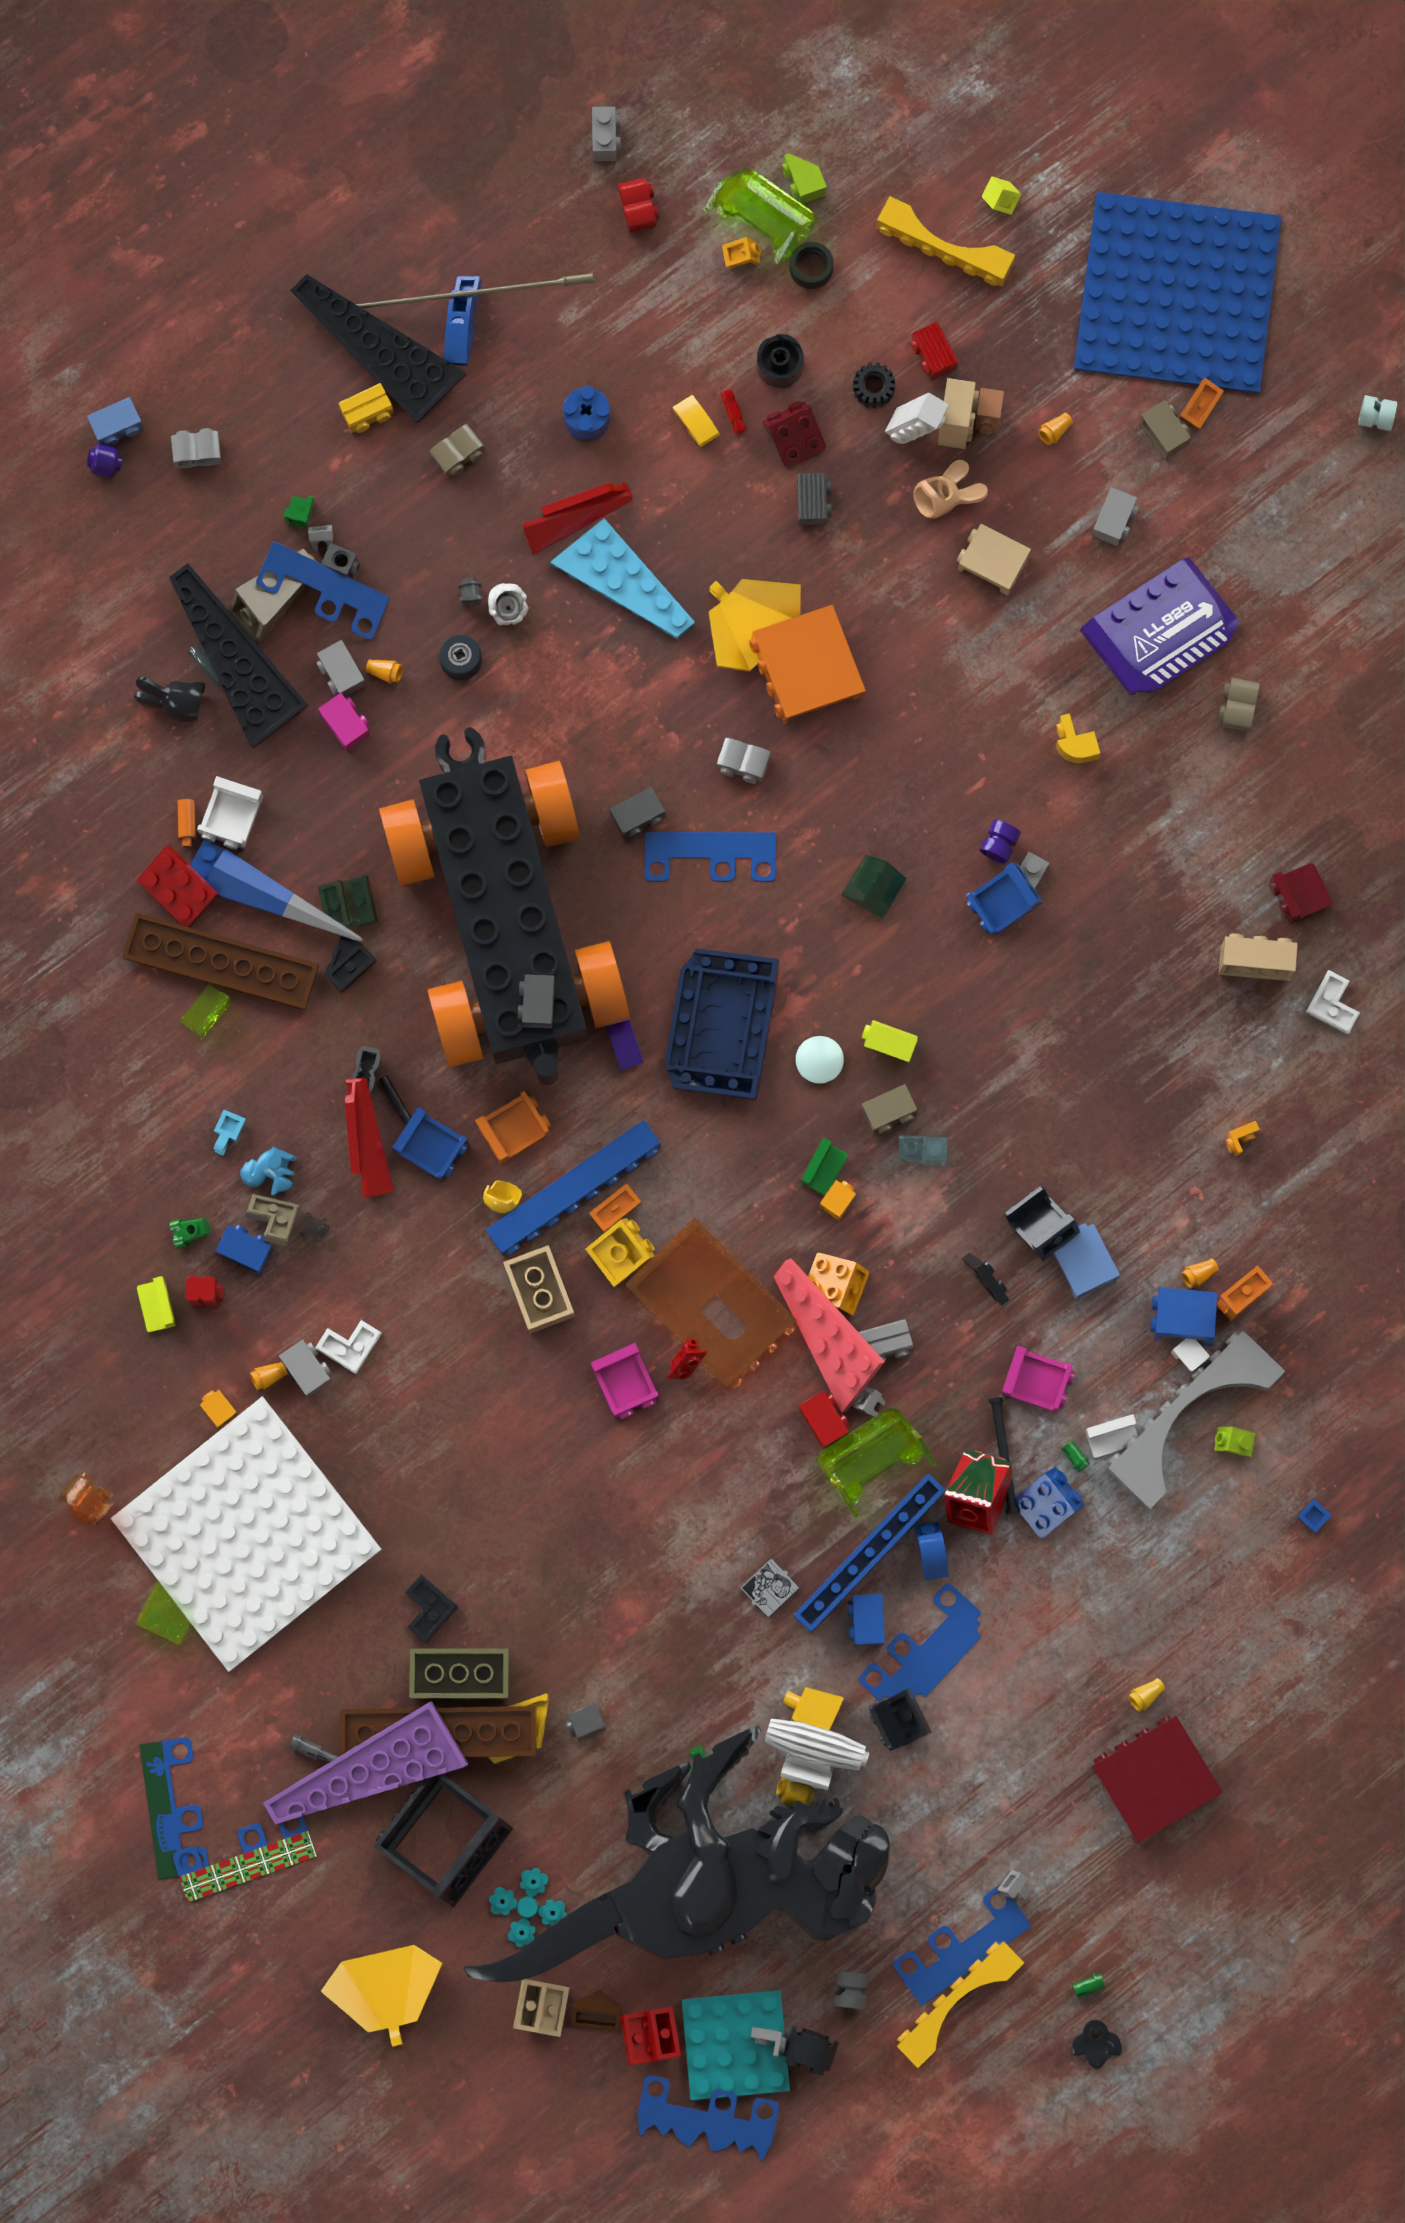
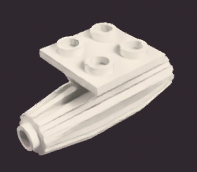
M771 1719L764 1741L787 1753L780 1777H784L792 1782L810 1785L815 1789L828 1790L834 1767L860 1770V1766L866 1767L869 1752L865 1751L866 1746L848 1737L796 1721Z

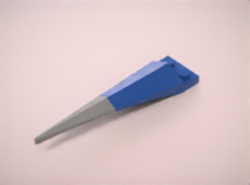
M205 839L203 840L190 866L219 893L217 897L286 917L358 942L363 941L360 936L227 849H223Z

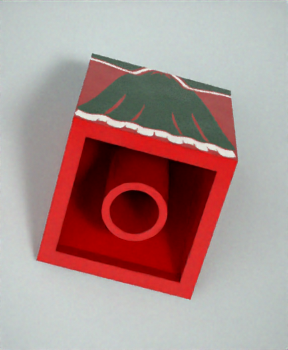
M965 1449L944 1494L948 1523L994 1535L1013 1476L1011 1462L1001 1457L996 1458L985 1455L980 1451Z

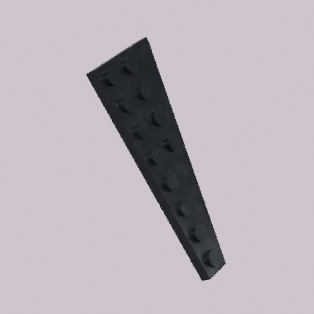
M308 274L290 290L378 383H381L382 387L417 423L467 375L463 370Z

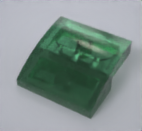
M363 875L346 881L337 880L318 886L323 913L344 927L351 929L378 922L368 876Z

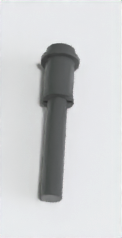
M301 1734L300 1736L294 1735L289 1746L293 1753L297 1751L313 1758V1760L319 1758L330 1763L339 1757L321 1749V1745L302 1738L303 1735Z

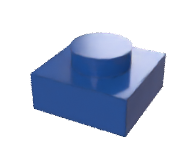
M1313 1499L1296 1518L1315 1534L1332 1515Z

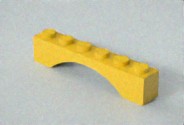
M889 196L877 219V228L882 234L889 237L895 236L907 246L914 245L928 256L935 255L941 258L947 265L961 267L965 273L971 276L978 275L984 278V281L990 285L1002 287L1014 265L1015 255L995 245L983 248H967L939 239L921 224L910 205Z
M1004 1941L1000 1945L995 1942L986 1951L988 1956L982 1962L977 1959L968 1968L971 1973L965 1979L960 1976L950 1986L953 1991L947 1997L942 1994L932 2004L935 2009L929 2015L924 2012L915 2021L917 2026L911 2032L906 2029L897 2038L900 2043L896 2047L916 2068H919L936 2051L937 2037L941 2024L949 2010L960 1998L981 1985L1007 1981L1024 1964Z

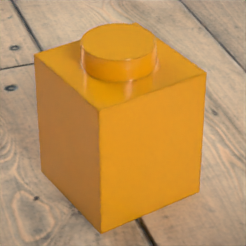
M836 1180L820 1202L819 1208L839 1221L856 1198V1193L853 1192L854 1187L845 1181L840 1183Z
M212 1390L202 1398L203 1402L200 1406L219 1430L239 1415L220 1390L216 1392Z

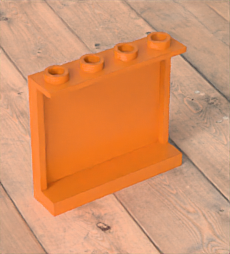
M833 604L753 631L749 640L750 648L753 653H757L759 671L761 675L765 674L768 682L766 683L767 692L770 697H774L776 703L774 710L776 716L782 718L783 724H786L790 718L850 698L854 700L863 698L866 690Z

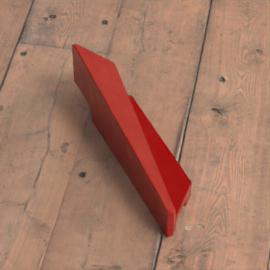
M626 482L616 486L613 483H606L541 507L543 517L522 524L523 532L532 554L544 550L631 502L632 495Z
M346 1079L348 1096H345V1110L351 1174H361L363 1198L390 1193L394 1188L367 1079Z

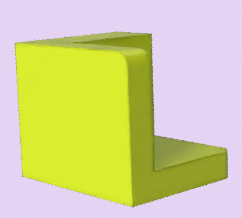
M991 177L982 194V198L992 209L1012 215L1022 194L1011 182Z

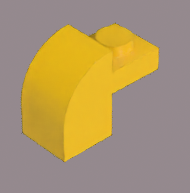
M1070 713L1061 715L1059 724H1056L1059 738H1064L1057 740L1056 748L1059 754L1067 761L1077 764L1099 760L1100 750L1095 732L1076 736Z

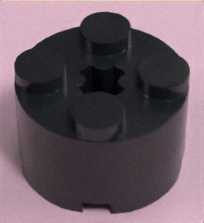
M777 334L776 336L768 337L760 344L757 352V371L759 377L765 383L776 388H789L802 375L804 354L799 342L795 338L786 334Z
M792 2026L783 2056L787 2058L786 2063L800 2068L801 2064L810 2067V2072L824 2076L825 2071L829 2072L831 2070L839 2041L835 2040L834 2044L828 2041L829 2037L805 2028L802 2029V2032H797V2026Z

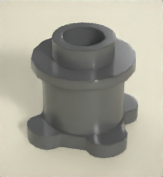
M465 578L462 580V583L458 584V588L461 589L460 606L483 604V596H480L482 583L478 582L476 578Z

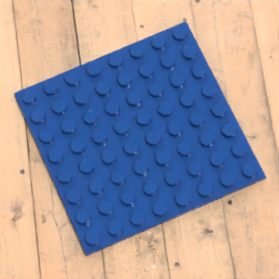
M1097 192L1074 370L1198 386L1206 378L1221 389L1260 393L1281 216Z

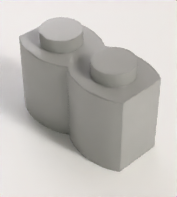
M205 428L195 434L189 431H178L176 435L171 436L175 468L221 464L218 431Z
M725 738L717 761V768L720 769V773L726 776L740 775L743 776L744 781L756 784L757 781H763L771 758V751L748 745L738 740Z

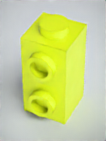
M872 1020L871 1026H865L861 1038L865 1039L864 1046L909 1062L918 1036Z

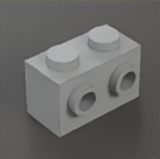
M592 107L593 161H617L616 151H621V137H616V129H621L620 115H616L615 107Z

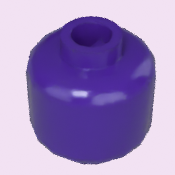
M97 444L93 449L89 450L87 467L90 468L92 474L112 477L116 470L120 471L122 457L118 456L117 448Z

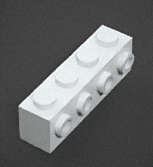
M930 393L920 396L896 408L885 433L890 435L891 440L899 444H905L927 433H931L943 425L945 421V416L943 415L949 404Z

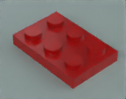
M166 845L137 879L181 925L191 927L219 895L170 845Z

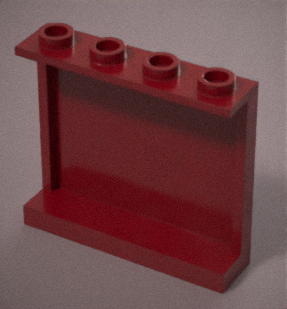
M1169 1715L1156 1722L1158 1727L1151 1731L1148 1727L1135 1734L1137 1737L1135 1741L1130 1744L1127 1740L1114 1747L1115 1753L1107 1756L1106 1752L1093 1760L1095 1765L1090 1767L1096 1773L1132 1833V1838L1136 1844L1223 1793L1177 1716L1170 1718Z

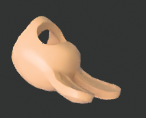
M957 460L948 467L943 476H936L919 482L914 490V500L922 515L936 519L950 512L956 505L981 502L987 497L988 489L984 484L977 483L958 490L956 485L967 476L969 465L964 460Z

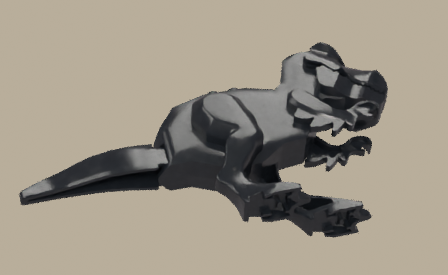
M757 1725L714 1745L711 1748L713 1754L703 1759L700 1753L694 1756L692 1770L686 1787L676 1803L677 1808L684 1814L687 1828L686 1833L677 1837L659 1832L655 1822L656 1814L661 1809V1805L666 1803V1799L672 1795L673 1791L679 1788L689 1773L691 1766L688 1761L644 1781L642 1784L643 1790L633 1795L630 1789L623 1793L628 1813V1828L625 1841L629 1845L638 1846L649 1855L625 1884L569 1913L517 1953L498 1962L478 1966H465L463 1969L468 1977L482 1981L514 1982L529 1979L557 1967L591 1946L613 1936L615 1933L625 1941L662 1960L701 1955L706 1952L712 1956L725 1949L723 1944L730 1941L734 1945L746 1939L745 1933L753 1929L773 1909L786 1912L812 1939L828 1941L868 1922L876 1906L877 1895L875 1887L882 1881L889 1863V1837L883 1827L875 1823L872 1824L869 1819L857 1815L835 1831L829 1838L826 1846L818 1851L811 1860H807L797 1853L801 1828L829 1825L842 1815L843 1808H840V1803L836 1797L833 1799L835 1805L831 1801L828 1803L830 1807L826 1806V1798H823L814 1807H809L800 1801H795L794 1806H789V1808L776 1806L774 1810L769 1812V1815L776 1820L767 1822L758 1830L750 1828L727 1837L721 1836L715 1829L709 1815L708 1801L710 1793L712 1794L721 1779L735 1765L741 1762L742 1757L749 1755V1749L761 1732L760 1726ZM849 1866V1869H846V1874L839 1878L840 1873L843 1872L842 1867L847 1868Z

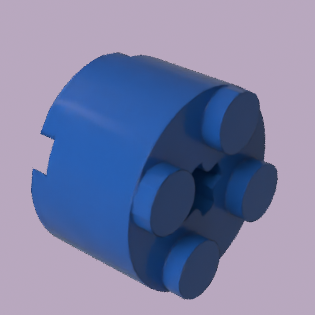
M584 386L574 390L567 396L563 404V418L569 434L576 439L589 441L598 439L605 434L610 423V406L602 392L591 386ZM584 412H586V413H589V412H590L591 415H590V416H588L587 414H584V415H583V413H584Z

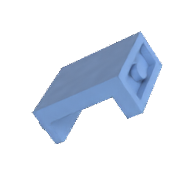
M1084 1223L1078 1226L1081 1233L1053 1253L1071 1287V1293L1075 1300L1117 1280L1120 1276L1094 1224L1087 1226Z

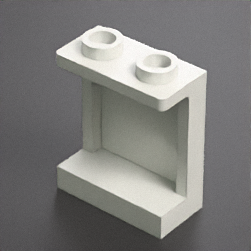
M216 776L213 784L215 789L202 824L198 826L197 830L202 835L201 838L209 842L218 840L224 842V846L230 849L237 850L238 847L244 849L261 805L263 794L260 790Z

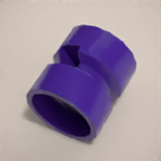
M993 820L988 831L990 837L984 839L979 851L993 861L1006 864L1012 853L1011 846L1016 845L1021 832L1006 822Z

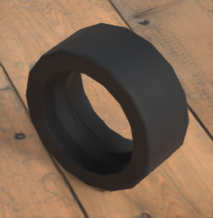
M805 242L796 247L790 257V274L792 279L799 286L806 289H816L824 286L833 274V257L830 250L818 242ZM815 253L824 259L825 269L820 276L806 277L799 272V259L805 254Z

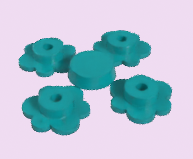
M538 1868L522 1872L521 1878L523 1881H521L520 1887L526 1889L528 1896L521 1898L518 1903L513 1898L514 1893L511 1890L506 1891L502 1887L496 1888L494 1895L489 1897V1902L492 1904V1913H502L506 1916L510 1913V1910L517 1907L518 1914L523 1917L518 1923H511L510 1927L512 1930L507 1935L508 1939L511 1942H515L517 1947H522L524 1944L528 1945L534 1940L533 1934L536 1929L534 1926H530L528 1919L533 1918L538 1912L543 1917L542 1923L544 1925L550 1924L551 1926L567 1915L564 1911L565 1904L562 1901L554 1902L550 1899L546 1901V1905L539 1908L538 1902L533 1896L545 1891L544 1885L547 1884L548 1877L546 1874L540 1873ZM536 1880V1883L532 1884L531 1881ZM502 1899L505 1900V1903H504V1904H501V1903H500V1901H501ZM551 1911H555V1915L552 1916Z

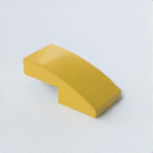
M693 395L673 407L675 414L687 427L688 433L700 447L720 435L709 416Z

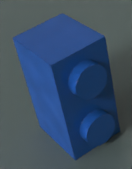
M228 1225L215 1252L217 1255L261 1275L273 1251V1247L269 1245L270 1242L263 1241L264 1237L257 1235L256 1238L248 1235V1230L239 1225H235L234 1228Z
M882 1594L853 1595L852 1601H848V1616H853L854 1626H849L850 1641H854L855 1646L884 1645Z

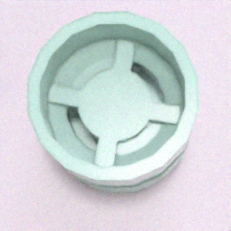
M1365 395L1358 425L1366 427L1377 425L1378 429L1391 431L1397 402L1386 399L1379 402L1378 398Z

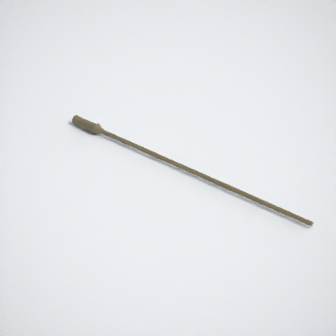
M594 273L574 276L564 275L563 278L553 281L356 305L361 308H370L551 285L568 287L571 285L595 283Z

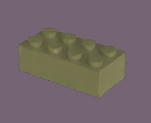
M410 1649L409 1698L411 1700H509L510 1651L509 1649Z

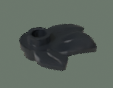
M1100 2020L1087 2022L1083 2028V2033L1076 2036L1072 2043L1073 2055L1081 2056L1085 2054L1089 2065L1096 2070L1105 2064L1108 2054L1119 2056L1122 2052L1118 2036L1109 2032L1105 2023ZM1098 2029L1100 2034L1096 2037L1092 2036V2031Z

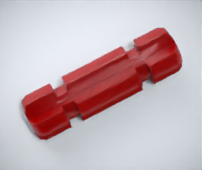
M731 389L721 392V399L725 403L724 407L729 420L733 423L734 433H744L746 425L744 420H742V414L735 400L734 393Z

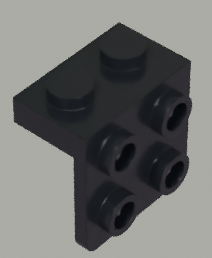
M910 1688L887 1700L869 1706L870 1719L873 1724L877 1725L881 1734V1742L890 1751L906 1746L932 1733Z

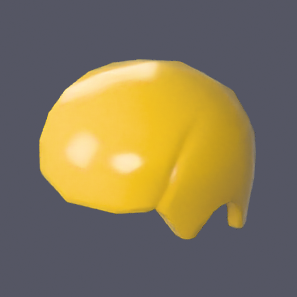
M499 1180L495 1181L491 1187L487 1185L483 1194L486 1206L492 1211L501 1214H507L516 1209L522 1197V1192L516 1185Z

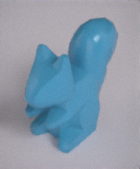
M272 1147L271 1150L264 1152L257 1161L251 1159L249 1162H245L240 1171L241 1179L250 1187H258L265 1181L266 1177L274 1180L271 1195L276 1196L279 1192L287 1191L292 1187L293 1183L286 1175L292 1176L295 1173L289 1170L287 1166L289 1161H294L297 1157Z

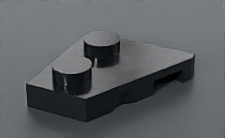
M341 936L337 947L334 949L331 963L328 964L325 976L342 993L374 965L377 960L360 942Z
M970 1253L962 1258L965 1264L972 1267L976 1273L975 1277L994 1301L1000 1305L1009 1301L1005 1294L1008 1291L1001 1280L998 1279L996 1281L992 1275L995 1271L987 1261L983 1262Z

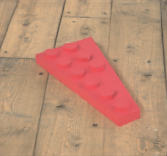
M788 1259L774 1275V1279L841 1413L847 1412L885 1361L792 1259Z

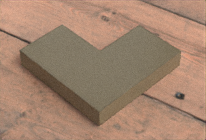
M253 1194L246 1217L268 1222L263 1241L287 1246L299 1212V1205Z

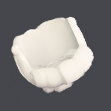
M502 583L491 590L488 599L489 612L498 625H515L523 620L529 609L525 601L527 598L526 594L516 584Z

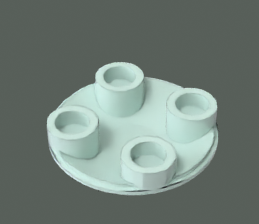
M815 1036L807 1039L801 1044L796 1054V1065L800 1075L813 1083L833 1081L841 1072L844 1063V1056L840 1046L834 1040L824 1036Z

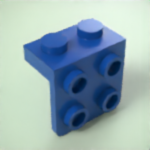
M1056 1467L1044 1473L1015 1497L1021 1515L1040 1538L1048 1535L1067 1518L1085 1506L1080 1493L1070 1486L1066 1475Z

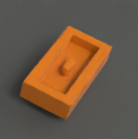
M1204 378L1180 414L1179 419L1198 431L1224 390Z
M626 1183L593 1209L589 1215L605 1233L642 1204V1202Z

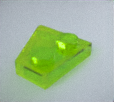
M156 1581L136 1625L181 1645L191 1623L164 1587Z

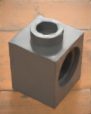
M330 543L321 563L351 578V575H356L360 566L356 553ZM340 559L348 561L344 567H338L336 563Z

